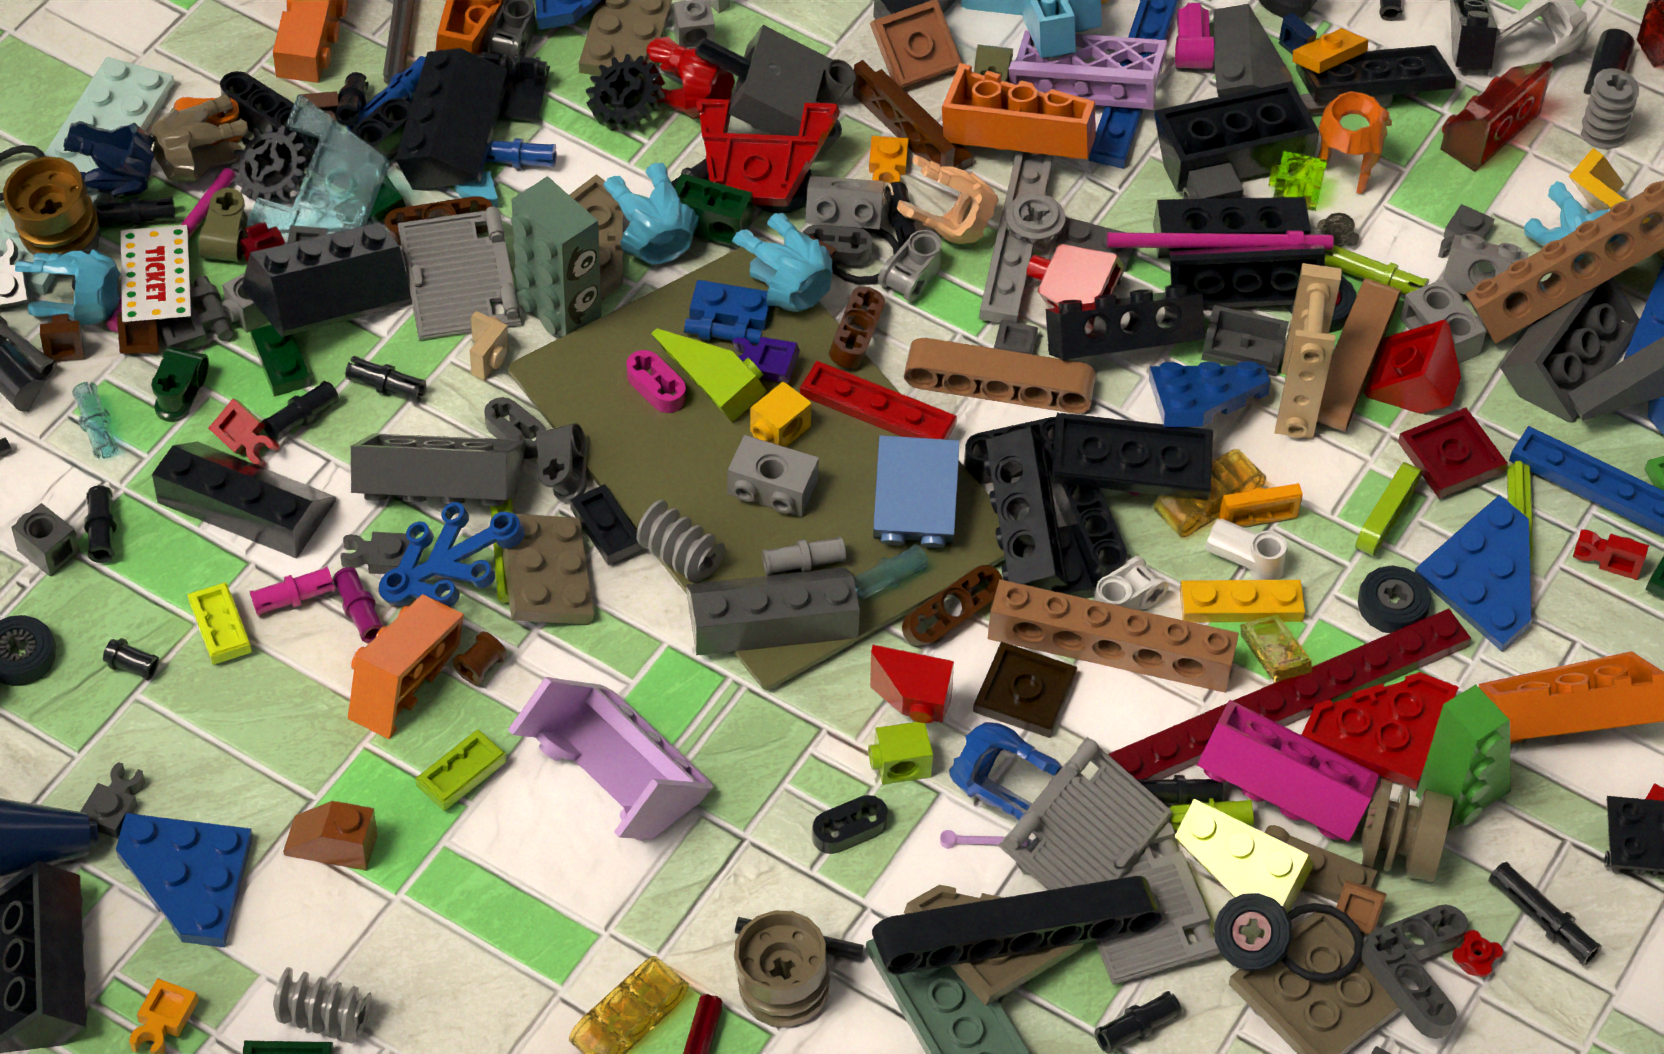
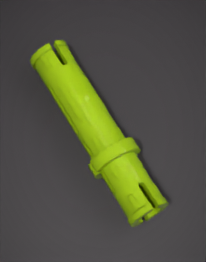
M1333 245L1332 250H1325V266L1341 268L1342 272L1364 280V278L1399 288L1403 295L1429 284L1428 278H1422L1398 269L1399 265L1392 262L1387 265Z

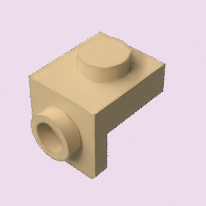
M475 311L471 316L472 338L476 341L469 350L471 375L485 381L493 369L500 368L505 360L506 353L509 350L508 326L496 317L486 316Z

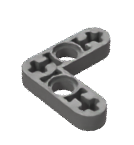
M1446 904L1438 905L1372 931L1362 947L1361 958L1365 966L1413 1026L1422 1035L1434 1039L1443 1038L1448 1034L1455 1022L1457 1012L1453 1003L1419 961L1457 946L1468 928V919L1465 914L1458 908ZM1440 924L1441 926H1443V927H1440V928L1438 929L1437 933H1436V929H1437L1438 925ZM1405 933L1418 935L1422 938L1424 944L1418 945L1410 942ZM1392 945H1393L1394 947L1392 948V950H1391V952H1390V954H1389V953L1387 952V950H1390L1391 947H1392ZM1405 977L1416 983L1418 990L1405 988L1398 978Z

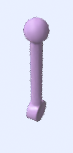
M945 830L940 834V844L947 849L953 848L956 844L998 845L1004 836L956 835L952 830ZM1028 838L1022 845L1024 848L1028 844Z

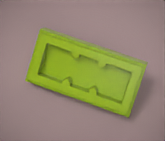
M477 729L415 778L416 786L443 811H446L507 762L506 753Z

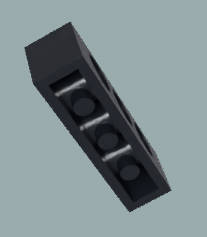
M1305 197L1157 200L1153 222L1154 233L1286 234L1287 231H1303L1306 235L1311 233ZM1200 248L1156 249L1158 258H1170V251L1199 250Z
M1185 284L1168 285L1165 287V292L1155 294L1150 289L1130 291V297L1120 299L1114 294L1098 295L1094 297V302L1082 304V300L1077 299L1063 300L1059 302V307L1046 309L1049 355L1061 360L1205 339L1203 296L1201 293L1188 290V285ZM1164 307V318L1157 324L1156 315ZM1129 312V323L1122 329L1121 319L1125 313ZM1093 317L1094 328L1090 333L1086 334L1085 325Z
M1031 427L986 439L988 454L984 455V465L989 477H992L994 488L993 491H990V502L994 512L998 514L1000 525L995 531L996 539L1000 549L1004 551L1006 564L1002 565L1003 579L1050 591L1068 587L1044 440ZM1023 471L1021 478L1017 482L1011 483L1013 476L1017 472ZM1029 507L1028 514L1023 519L1017 520L1020 511ZM1035 544L1033 553L1023 558L1025 549Z

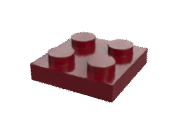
M1467 407L1400 433L1398 440L1399 445L1415 467L1423 470V478L1439 499L1506 472L1508 462Z

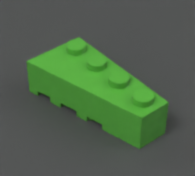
M1476 684L1443 704L1416 792V797L1421 800L1426 789L1453 796L1448 831L1460 823L1464 825L1470 824L1481 814L1485 807L1511 792L1510 720Z

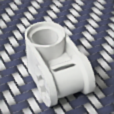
M1135 556L1128 560L1125 565L1098 581L1094 600L1143 611L1153 607L1163 598L1169 584L1163 578L1155 577L1145 567L1146 561L1141 556Z

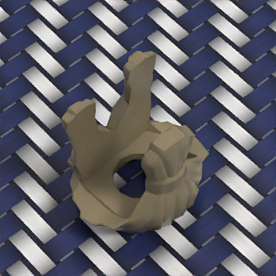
M225 94L214 100L203 102L201 105L180 111L172 108L169 113L165 114L155 123L150 134L156 140L152 152L168 180L175 182L198 181L204 177L208 169L240 161V158L234 154V151L243 149L236 142L223 140L211 148L200 151L192 150L196 146L211 144L222 139L249 133L247 122L242 119L231 124L219 125V127L205 123L208 117L233 108L228 95Z

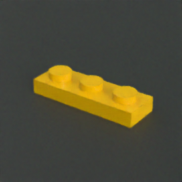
M1181 580L1180 601L1182 620L1193 623L1303 622L1305 608L1301 580Z

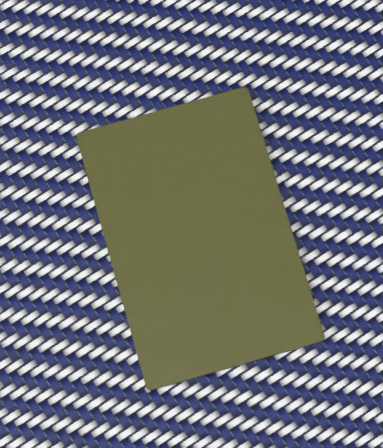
M740 247L509 364V374L553 429L573 423H578L582 427L587 440L586 470L599 486L604 484L607 486L636 531L648 508L657 500L663 499L668 503V509L676 508L679 510V518L689 517L692 521L691 527L695 525L703 527V536L708 533L714 535L716 539L714 546L720 543L725 544V554L716 571L705 580L697 583L767 576L762 562V550L796 545L798 540L804 539L807 543L833 539L839 536L843 538L846 562L813 566L811 571L846 567L853 575L860 608L858 638L733 651L761 688L771 690L915 610L970 570L980 565L994 566L1005 560V555L996 539L995 531L1000 525L998 514L992 508L990 495L959 460L953 543L945 542V547L930 548L921 546V541L905 540L904 545H886L881 543V538H873L879 435L902 436L809 400L812 403L811 427L786 447L819 457L818 482L802 517L790 513H780L771 507L754 502L741 501L735 496L727 494V470L744 435L754 438L750 432V408L752 406L734 422H731L662 349L651 333L658 328L731 350L737 356L743 354L742 351L735 350L731 340L711 338V341L698 339V335L684 333L685 320L689 318V308L697 280L768 291L769 286L765 282L750 277V262L757 256ZM820 301L813 307L799 312L786 311L779 306L770 307L765 330H762V337L798 344L800 353L789 383H786L798 393L800 392L801 384L816 360L899 393L866 354L862 363L856 368L841 367L832 361L829 356V349L839 323ZM846 343L845 348L852 350L854 345ZM639 350L654 352L683 379L686 387V401L680 410L673 413L658 411L627 380L626 362L632 353ZM651 368L646 371L651 375ZM759 378V381L762 383L767 392L762 397H760L755 403H757L760 399L767 395L781 382ZM661 388V395L666 392ZM657 557L686 593V584L694 583L687 580L684 574L676 572L673 566L665 564L661 557ZM796 569L785 572L773 573L771 575L798 573L802 571L801 569Z

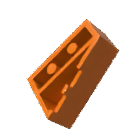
M424 594L410 606H404L398 617L389 626H383L378 631L375 639L366 647H360L352 659L351 668L354 670L348 719L390 740L397 730L396 726H394L396 717L403 708L410 711L418 702L417 697L413 696V694L425 679L433 682L458 648L464 614Z

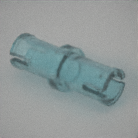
M83 382L75 386L72 391L81 414L79 417L81 429L88 434L94 457L99 459L101 457L99 450H101L103 459L109 458L118 451L117 443L109 426L112 419L109 411L102 406L97 385L91 382L89 384L90 391L88 382Z

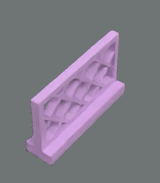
M1025 30L1016 60L1010 63L1009 83L1017 85L1021 80L1033 83L1037 91L1046 93L1053 89L1095 101V105L1154 109L1156 88L1167 51V40L1075 34L1076 47H1082V49L1075 53L1063 54L1061 58L1051 62L1047 57L1040 58L1038 51L1031 46L1034 42L1029 31ZM1107 49L1118 50L1110 55L1103 52ZM1142 52H1155L1145 58L1139 55ZM1091 56L1097 59L1089 64L1082 61ZM1126 59H1129L1133 62L1124 67L1118 64L1119 62Z

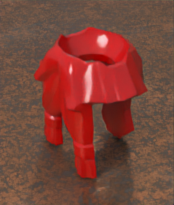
M668 36L655 38L647 46L646 53L649 55V59L653 62L661 63V71L673 74L681 79L683 83V88L667 90L663 88L666 97L657 99L659 103H665L675 110L685 112L693 119L700 117L696 104L697 98L731 100L732 88L735 84L734 74L696 56V48L689 49L679 46Z

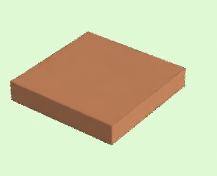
M931 0L873 20L870 23L889 75L902 89L957 70L959 64L962 63L938 0Z

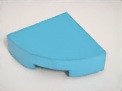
M490 171L482 173L479 183L454 185L456 192L461 198L481 196L488 199L493 206L498 207V198Z

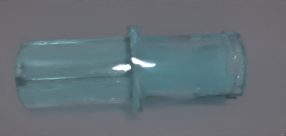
M913 545L910 549L890 559L883 557L879 560V565L855 576L854 582L857 597L865 599L889 586L896 588L900 585V580L926 569L928 559L922 548L918 545Z

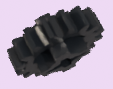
M626 54L623 62H619L616 57H612V66L607 68L601 64L599 68L602 74L590 77L595 87L586 89V93L590 98L586 102L587 106L598 123H604L608 130L612 131L617 125L622 132H626L628 124H633L636 129H640V120L644 118L651 122L653 118L650 112L652 110L661 111L662 107L657 99L666 97V93L662 88L665 81L652 62L647 63L641 55L634 61L630 54ZM637 76L643 77L644 79H646V82H643L641 78H637ZM605 104H609L614 110L608 109Z
M267 124L266 133L255 128L253 129L255 138L249 140L243 137L242 142L246 147L244 150L234 151V154L240 158V161L231 165V169L239 174L233 181L242 188L240 192L249 199L252 198L259 205L267 202L271 206L276 207L278 198L289 203L291 201L289 194L291 191L299 194L302 192L301 187L298 185L301 180H310V177L304 173V170L313 166V162L305 157L311 150L302 143L304 139L283 125L277 129L272 124Z

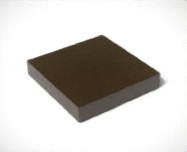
M1001 641L974 702L973 712L1051 738L1077 676L1078 667Z

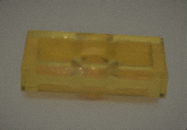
M1278 614L1241 624V637L1273 682L1312 672L1311 659Z

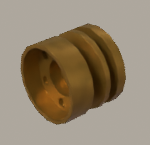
M40 157L20 165L7 178L3 189L4 204L15 223V229L19 234L22 244L30 253L34 255L36 253H59L63 255L70 251H81L95 237L99 225L97 212L92 204L91 197L88 195L82 175L73 163L61 157Z

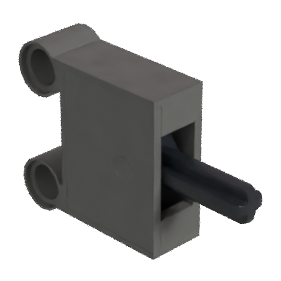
M765 25L761 26L747 45L744 57L707 38H702L695 49L696 56L738 76L728 114L770 135L798 136L804 103H815L817 101L819 103L837 104L856 80L854 69L847 62L840 59H831ZM838 119L815 159L822 158L842 134V126Z

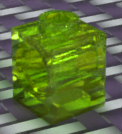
M1283 151L1280 166L1273 164L1268 186L1275 187L1273 197H1305L1307 210L1316 211L1327 160Z

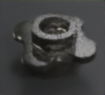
M1333 213L1326 219L1320 220L1317 224L1318 231L1322 232L1323 235H1333V245L1342 247L1345 244L1354 246L1359 241V235L1354 233V220L1347 214Z

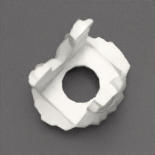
M1531 0L1518 13L1513 14L1507 21L1497 25L1498 34L1495 45L1539 16L1553 33L1556 43L1531 58L1519 68L1518 72L1523 77L1531 75L1545 63L1551 62L1556 57L1570 53L1585 39L1589 25L1587 13L1581 11L1574 0Z

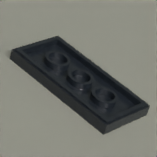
M1435 45L1366 51L1320 74L1296 64V71L1314 102L1334 100L1340 94L1350 91L1369 96L1456 89V76Z
M1057 412L1051 483L1209 500L1211 494L1213 430L1192 427H1164L1163 424Z

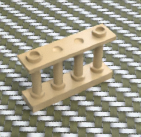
M1302 263L1281 365V374H1285L1286 378L1274 434L1313 439L1336 335L1329 334L1341 282V268Z

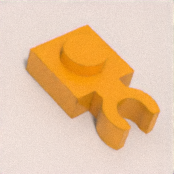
M872 135L869 159V173H873L872 180L884 181L890 184L892 182H900V175H905L908 138Z
M157 978L137 1013L139 1023L144 1025L137 1027L132 1032L129 1039L131 1050L137 1052L144 1041L151 1040L154 1041L150 1049L151 1054H164L166 1048L164 1037L167 1033L176 1037L180 1036L199 1002L197 993Z

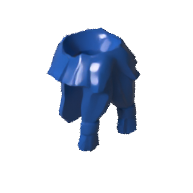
M984 722L966 735V745L960 756L954 758L953 766L949 769L950 778L970 798L976 796L988 805L1001 808L1002 811L1011 816L1014 815L1019 820L1032 803L988 778L999 753L1002 750L1015 753L1042 771L1054 776L1062 768V765L1057 759L1037 751L1034 746L1025 742L1013 729L1000 723Z

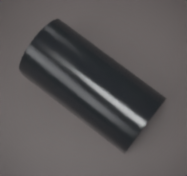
M1608 29L1600 35L1584 93L1591 94L1594 78L1603 69L1613 68L1627 72L1635 46V41L1628 32L1621 29Z
M0 334V393L17 410L29 412L46 379Z

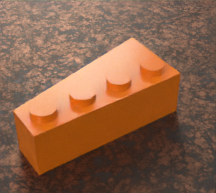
M287 0V12H282L273 49L276 77L319 83L323 69H328L330 66V47L332 43H337L340 31L339 19L346 16L348 0Z
M446 0L437 32L435 51L462 48L473 54H481L486 31L496 18L504 0Z
M963 63L959 64L942 105L943 136L950 143L963 146L972 145L995 148L997 150L1063 156L1071 159H1088L1096 138L1095 101L1053 89L1046 93L1037 91L1033 83L1022 80L1017 85L1001 80V74L987 71L985 76L972 72V66Z
M1632 651L1479 684V688L1510 720V744L1519 743L1528 738L1664 722V671Z

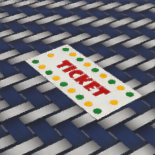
M187 225L121 230L122 322L190 317Z

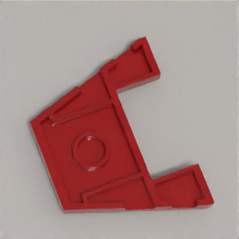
M697 98L696 104L700 116V127L706 150L710 181L753 192V205L788 207L839 117L838 105L831 103H804L798 136L728 133L731 117L728 114L731 105L730 100Z

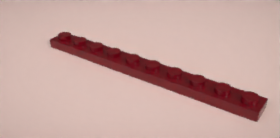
M1448 608L1233 701L1285 727L1310 716L1317 703L1330 699L1334 703L1350 698L1353 692L1387 683L1468 648L1471 637ZM1227 703L1113 751L1108 755L1136 780H1161L1198 763Z

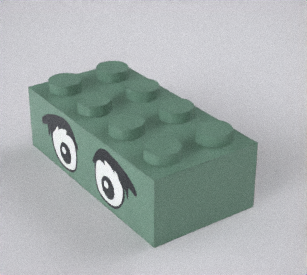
M546 176L511 199V223L514 236L513 250L515 252L514 273L517 284L516 296L519 305L524 311L532 312L550 334H556L561 338L601 318L598 220L552 179Z

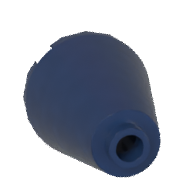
M0 798V880L19 875L36 861L54 866L89 856L90 847H97L96 821H89L87 813Z

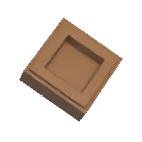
M1346 879L1336 908L1347 913L1358 925L1360 932L1369 935L1376 928L1387 893Z

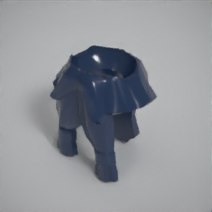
M83 121L71 123L68 135L64 139V151L79 152L82 155L91 156L94 163L99 167L88 172H80L87 189L111 194L114 199L137 195L148 189L151 163L154 158L151 147L153 142H156L151 135L141 129L135 122L130 125L120 126L114 130L97 128Z

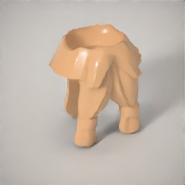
M915 155L912 161L922 167L921 173L924 176L949 186L960 193L956 204L943 217L933 215L902 200H899L897 210L905 218L921 222L923 226L934 229L942 238L955 244L975 243L979 238L983 237V230L988 220L994 216V208L999 201L998 195L973 172L969 174L965 170L955 167L940 166L936 162L928 161L923 157Z

